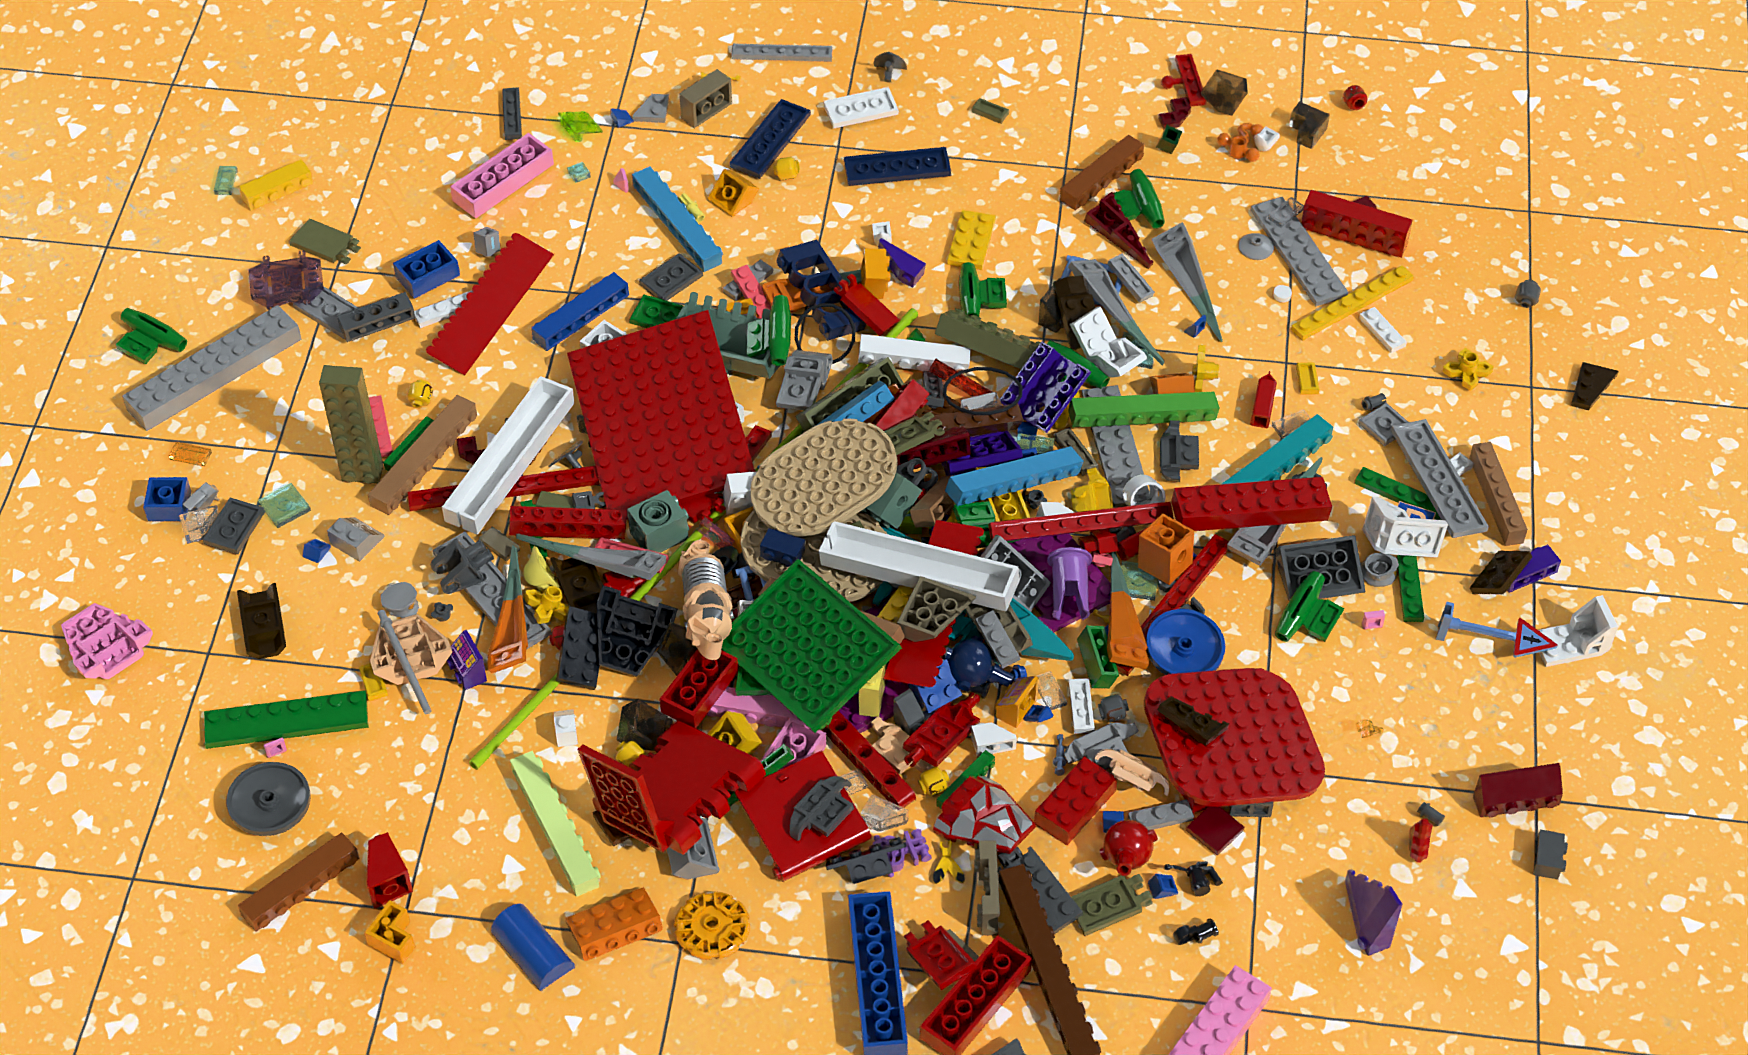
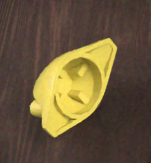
M534 546L531 557L524 567L523 574L525 580L530 585L538 588L540 592H543L549 586L560 588V584L539 549Z

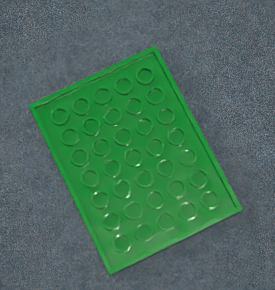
M799 559L732 622L730 634L723 640L722 651L738 658V665L814 733L902 649L898 642Z

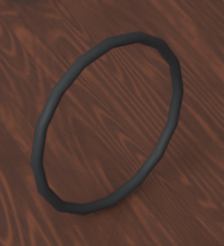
M820 303L809 307L799 317L795 326L794 340L798 350H802L798 340V328L802 319L810 311L819 307H832L841 311L850 322L852 341L847 351L839 358L833 360L832 364L844 359L850 353L855 343L856 328L852 317L843 308L835 304Z

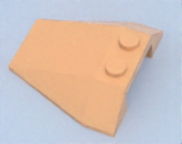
M418 614L392 621L391 625L417 680L437 674L452 654L448 639ZM379 624L370 658L374 675L397 685L410 683L385 629Z

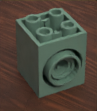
M896 472L892 484L887 491L862 511L889 528L892 525L898 529L922 490Z
M668 490L627 509L629 531L640 548L661 553L688 539V531L690 530L687 523L688 514L684 508L681 509L676 496H672Z

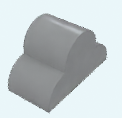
M999 535L994 536L980 556L1018 566L1020 581L1012 598L1030 612L1051 584L1042 573Z

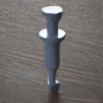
M1059 734L1057 735L1059 745L1056 747V757L1053 759V764L1057 766L1054 773L1061 776L1065 773L1063 766L1067 764V760L1064 757V746H1062L1063 735Z

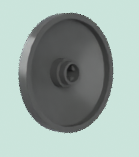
M265 762L254 765L237 776L228 790L226 804L231 820L239 829L256 836H272L288 831L303 819L310 806L311 793L305 776L297 768L281 762Z

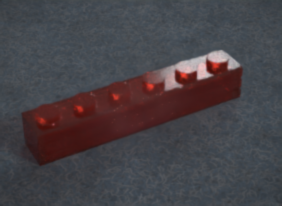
M938 359L934 360L929 369V372L944 381H947L950 376L958 372ZM963 374L952 379L949 383L972 397L993 393Z

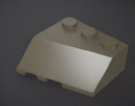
M920 576L898 621V625L901 626L904 633V638L914 642L936 638L976 599V596Z

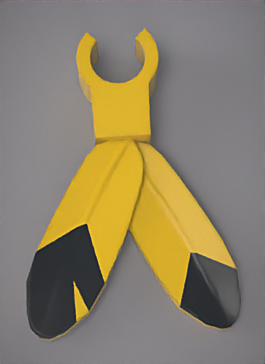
M949 840L948 848H944L943 842L940 841L942 858L934 871V883L939 884L942 882L947 871H949L955 881L964 883L963 871L954 859L951 858V840Z

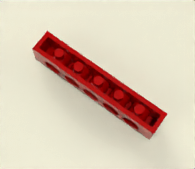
M510 506V536L522 534L539 537L625 539L626 510Z

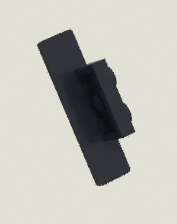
M897 837L889 840L888 844H873L869 846L868 850L861 851V849H856L844 857H841V855L833 856L826 863V870L847 865L853 884L893 873L888 852L907 847V839Z

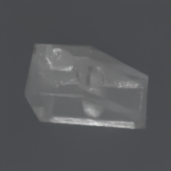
M217 505L179 515L187 544L203 540L219 515Z
M871 794L860 815L869 830L873 829L881 832L907 824L909 810Z

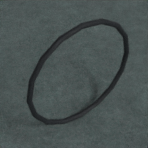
M974 367L961 370L950 376L943 385V396L949 405L961 412L973 415H993L1005 412L1016 406L1022 398V385L1015 376L1004 370L992 367ZM972 371H993L1004 374L1013 379L1019 387V396L1014 403L1003 409L990 412L971 411L961 408L951 402L946 393L947 386L952 379Z

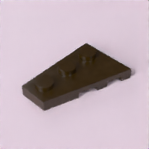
M1582 362L1571 406L1589 411L1600 398L1603 391L1609 387L1612 380L1618 376L1619 371Z
M1171 696L1162 702L1157 711L1204 746L1221 735L1229 726V723L1225 721L1221 724L1213 720V716L1208 713L1202 715L1194 711L1193 706Z

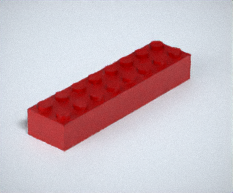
M1323 477L1174 488L1171 500L1176 521L1194 531L1328 521L1332 510L1331 500Z

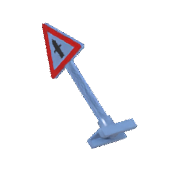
M1447 601L1438 623L1439 631L1436 636V640L1444 641L1450 628L1511 640L1515 642L1514 658L1556 649L1558 646L1557 643L1522 618H1518L1516 632L1461 621L1459 618L1453 617L1454 603Z

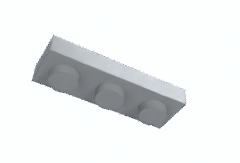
M1123 253L1108 261L1107 265L1139 303L1153 297L1154 290Z
M761 259L749 267L759 284L773 274V268ZM734 280L723 287V293L734 301L744 296Z
M994 610L976 618V623L1002 669L1021 660Z
M1187 799L1128 813L1129 820L1142 823L1148 830L1193 821L1194 818Z

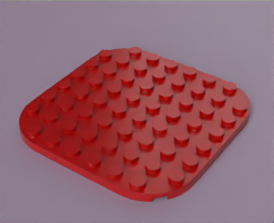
M1263 668L1177 673L1159 677L1148 687L1144 698V710L1168 777L1180 794L1183 796L1186 794L1195 799V803L1204 806L1220 807L1298 800L1314 794L1321 785L1325 776L1324 760L1296 692L1280 676ZM1171 696L1193 706L1194 711L1202 715L1208 713L1213 716V720L1221 724L1225 721L1229 723L1226 731L1204 746L1157 711L1162 702Z

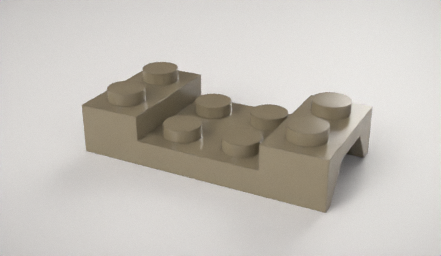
M971 603L964 611L976 626L998 664L999 661L976 623V618L994 610L1018 653L1033 645L1031 637L1010 604L1007 611H1002Z
M996 840L979 841V849H975L974 872H978L979 881L983 880L985 895L982 896L981 904H977V927H981V936L998 935L1000 907Z

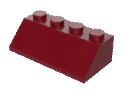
M963 426L953 427L940 436L934 434L935 437L898 454L897 466L914 458H920L925 462L926 466L971 455L969 432ZM921 464L916 465L914 469L921 468Z
M1560 763L1479 775L1473 799L1480 818L1559 806L1563 796Z

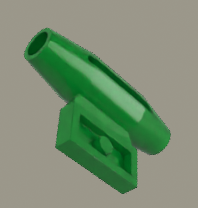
M1135 169L1130 173L1133 191L1124 189L1113 193L1115 195L1114 199L1117 204H1120L1124 216L1128 217L1129 221L1136 219L1142 213L1153 228H1160L1165 224L1161 202L1153 184L1141 169Z
M966 262L962 264L958 282L961 309L965 311L966 315L979 317L981 304L989 308H1007L1005 278H987L980 281L973 263Z
M777 295L773 298L769 320L762 318L748 323L747 355L752 358L766 353L769 349L771 363L775 366H783L787 362L791 344V313L788 298L784 295Z
M131 308L123 310L120 317L121 320L134 331L127 332L117 342L116 347L118 350L146 365L157 353L158 345L178 352H182L186 348L187 339L171 326L149 314Z
M1051 340L1047 342V345L1054 348L1065 358L1091 371V374L1084 383L1099 389L1108 385L1110 378L1093 362L1069 347ZM1064 376L1061 382L1065 381L1067 376Z
M990 501L960 506L955 504L953 512L958 524L983 528L984 534L979 537L981 543L976 548H987L991 542L988 524L994 522L996 517ZM1013 540V541H1007V542H1008V543H1013V542H1016V541H1019V540Z
M1312 571L1296 589L1282 612L1275 631V636L1281 641L1288 642L1303 625L1309 634L1326 642L1345 608L1328 599H1318L1325 581V577L1321 573Z

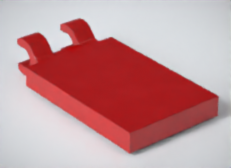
M853 274L847 276L851 283L847 280H841L839 285L842 286V289L839 286L833 289L835 293L842 297L840 300L879 336L886 333L900 321L861 283L858 285L857 279Z
M716 493L679 503L681 509L684 508L689 518L687 520L693 523L700 520L705 525H709L713 521L709 517L711 514L709 510L711 508L720 514L726 509V507L721 505L724 503V500Z
M929 920L922 923L921 926L925 929V936L919 940L911 931L904 935V938L907 940L906 944L908 947L906 950L908 954L940 990L948 987L976 968L974 960L941 925L935 928Z

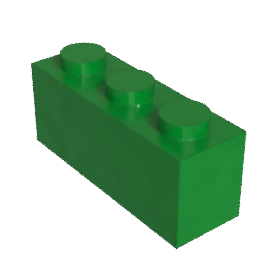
M1086 625L1078 636L1077 642L1091 687L1110 689L1118 678L1119 672L1116 663L1109 662L1107 652L1108 638L1104 626Z

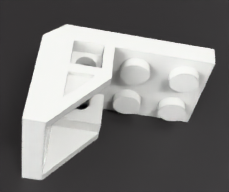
M1101 306L1096 307L1070 324L1086 358L1098 366L1109 378L1120 377L1148 359L1144 351L1126 338H1116Z
M1372 497L1362 531L1373 548L1383 554L1438 558L1448 523L1446 520L1410 518L1402 508L1380 497Z
M1603 595L1594 597L1573 613L1569 624L1539 630L1558 645L1556 649L1539 652L1545 667L1602 656L1611 649L1618 625Z

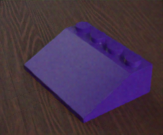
M1009 431L970 436L971 455L941 463L946 476L975 471L976 467H991L1023 459L1022 448Z

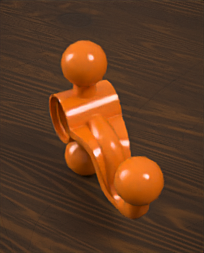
M1243 123L1238 127L1240 136H1235L1231 140L1228 133H1221L1217 140L1221 146H1230L1231 157L1241 159L1246 155L1249 161L1254 162L1258 160L1260 155L1257 149L1246 148L1250 141L1249 133L1246 130H1250L1251 134L1255 136L1264 128L1261 124Z

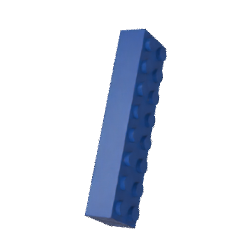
M891 892L848 895V909L864 1055H908V1040Z

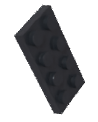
M569 606L566 612L556 681L595 690L599 673L597 613Z

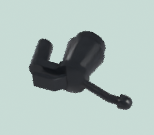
M1208 861L1197 862L1196 865H1192L1189 868L1170 864L1164 865L1165 870L1177 869L1185 871L1190 878L1191 890L1196 896H1204L1210 892V882L1206 878V874L1210 876L1216 886L1223 883L1214 867L1207 866Z

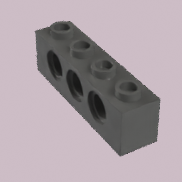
M406 292L340 314L337 316L346 342H350L415 319V313Z

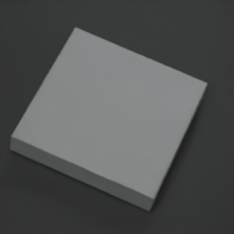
M1385 403L1361 418L1358 424L1385 447L1395 440L1391 432L1392 425L1408 423V421L1389 404Z

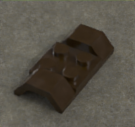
M1083 275L1069 276L1053 282L1069 346L1072 350H1077L1081 346L1070 324L1095 309L1092 294L1089 293L1086 278Z
M555 557L550 558L568 606L597 613L596 604L603 583L595 565L575 558L559 560Z
M272 583L266 591L252 594L243 590H237L247 655L257 659L278 656L287 646L276 583Z

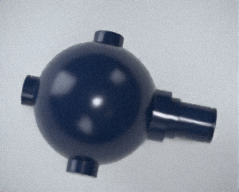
M972 636L971 639L960 641L952 648H946L943 658L947 659L952 676L957 681V684H959L958 688L969 691L970 687L980 686L986 681L1008 687L1013 683L1014 674L1002 670L1000 665L995 663L991 650L982 643L983 639L981 637Z

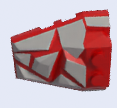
M969 776L943 802L942 813L936 819L933 832L948 841L951 840V842H956V839L966 841L967 845L974 846V843L979 844V841L996 840V851L1010 854L1036 828V824L1001 784L986 776H978L977 778Z

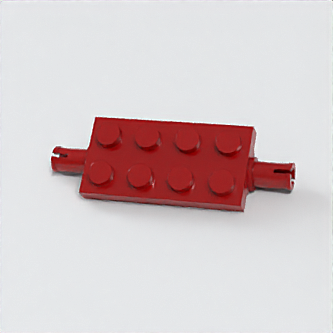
M971 692L964 700L955 704L949 702L932 714L903 743L902 749L910 752L904 758L907 765L910 764V767H914L922 759L937 767L971 734V726L980 723L981 719L974 716L972 708L980 702V697L976 694L971 698L975 694Z

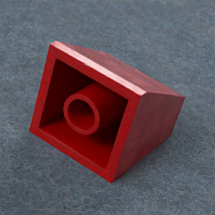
M388 832L376 835L373 839L368 840L367 887L374 909L387 904L389 900L394 901L413 892L408 869Z

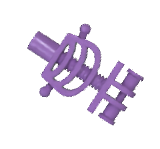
M915 829L911 832L914 839L910 838L908 831H904L907 847L888 852L893 868V873L888 874L890 878L894 876V872L903 869L906 854L910 853L914 866L919 865L918 855H921L922 862H928L932 859L928 852L929 846L925 844L926 839L921 835V829ZM875 835L873 844H888L889 840L896 837L885 836L880 839L879 835ZM900 856V860L896 862V857Z

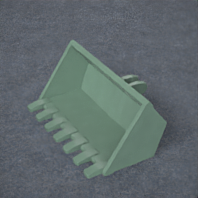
M691 292L689 302L685 303L676 319L708 310L727 374L728 370H734L770 379L780 366H775L771 363L769 349L766 353L752 358L747 355L748 323L760 319L755 317L757 307L750 305L747 315H742V303L735 302L733 311L729 312L726 311L727 300L720 299L718 309L711 308L713 297L709 295L705 296L702 306L697 304L698 293ZM764 309L763 319L769 320L771 309Z

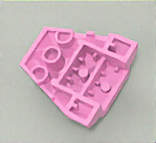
M93 603L61 624L74 666L85 678L101 677L110 679L142 658L144 654L142 647L149 643L153 635L152 630L141 620H130L123 613L119 616L114 614L112 609Z

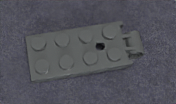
M1018 846L1010 854L1001 852L997 855V858L1004 868H997L998 874L1000 870L1024 864L1026 871L1029 870L1032 875L1031 884L1033 889H1037L1039 893V904L1045 908L1047 924L1052 926L1054 934L1083 915V911L1031 846L1027 848L1028 852L1024 855Z

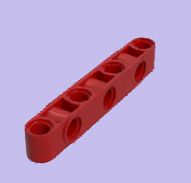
M837 711L832 716L830 724L826 725L822 731L826 733L836 747L896 810L900 811L915 801L916 795L912 788L861 733Z

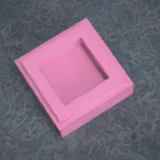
M1384 610L1364 612L1363 629L1382 628L1385 619Z

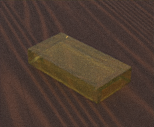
M175 442L169 454V459L205 467L212 451L211 448Z

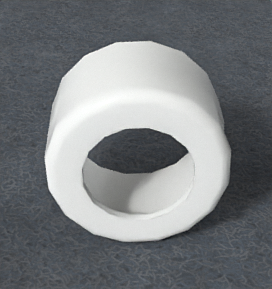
M1142 474L1128 480L1122 493L1123 501L1127 506L1165 502L1166 499L1162 486L1152 477ZM1149 485L1150 491L1146 499L1151 498V500L1134 502L1133 499L1136 492L1143 486Z

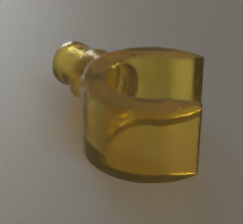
M1366 719L1356 723L1357 731L1361 732L1362 738H1368L1377 733L1382 734L1384 731L1382 727L1374 726L1371 720Z

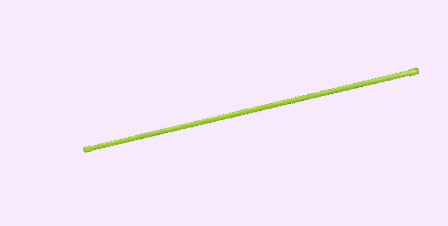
M911 308L885 337L896 338L919 316L918 312ZM858 363L833 390L866 369L870 364ZM799 424L770 454L803 434L804 430ZM726 509L721 514L714 511L709 516L713 521L709 525L702 523L669 557V561L662 572L656 573L651 580H647L630 598L641 601L680 561L681 551H687L694 541L700 540L726 513ZM557 673L484 748L480 749L469 761L472 768L478 770L509 735L561 683L556 681Z

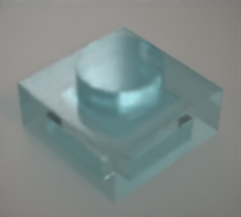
M583 162L567 167L568 174L575 183L591 177L590 171Z

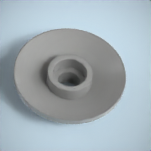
M1250 233L1243 236L1238 245L1241 254L1252 260L1266 259L1274 251L1272 240L1260 233Z

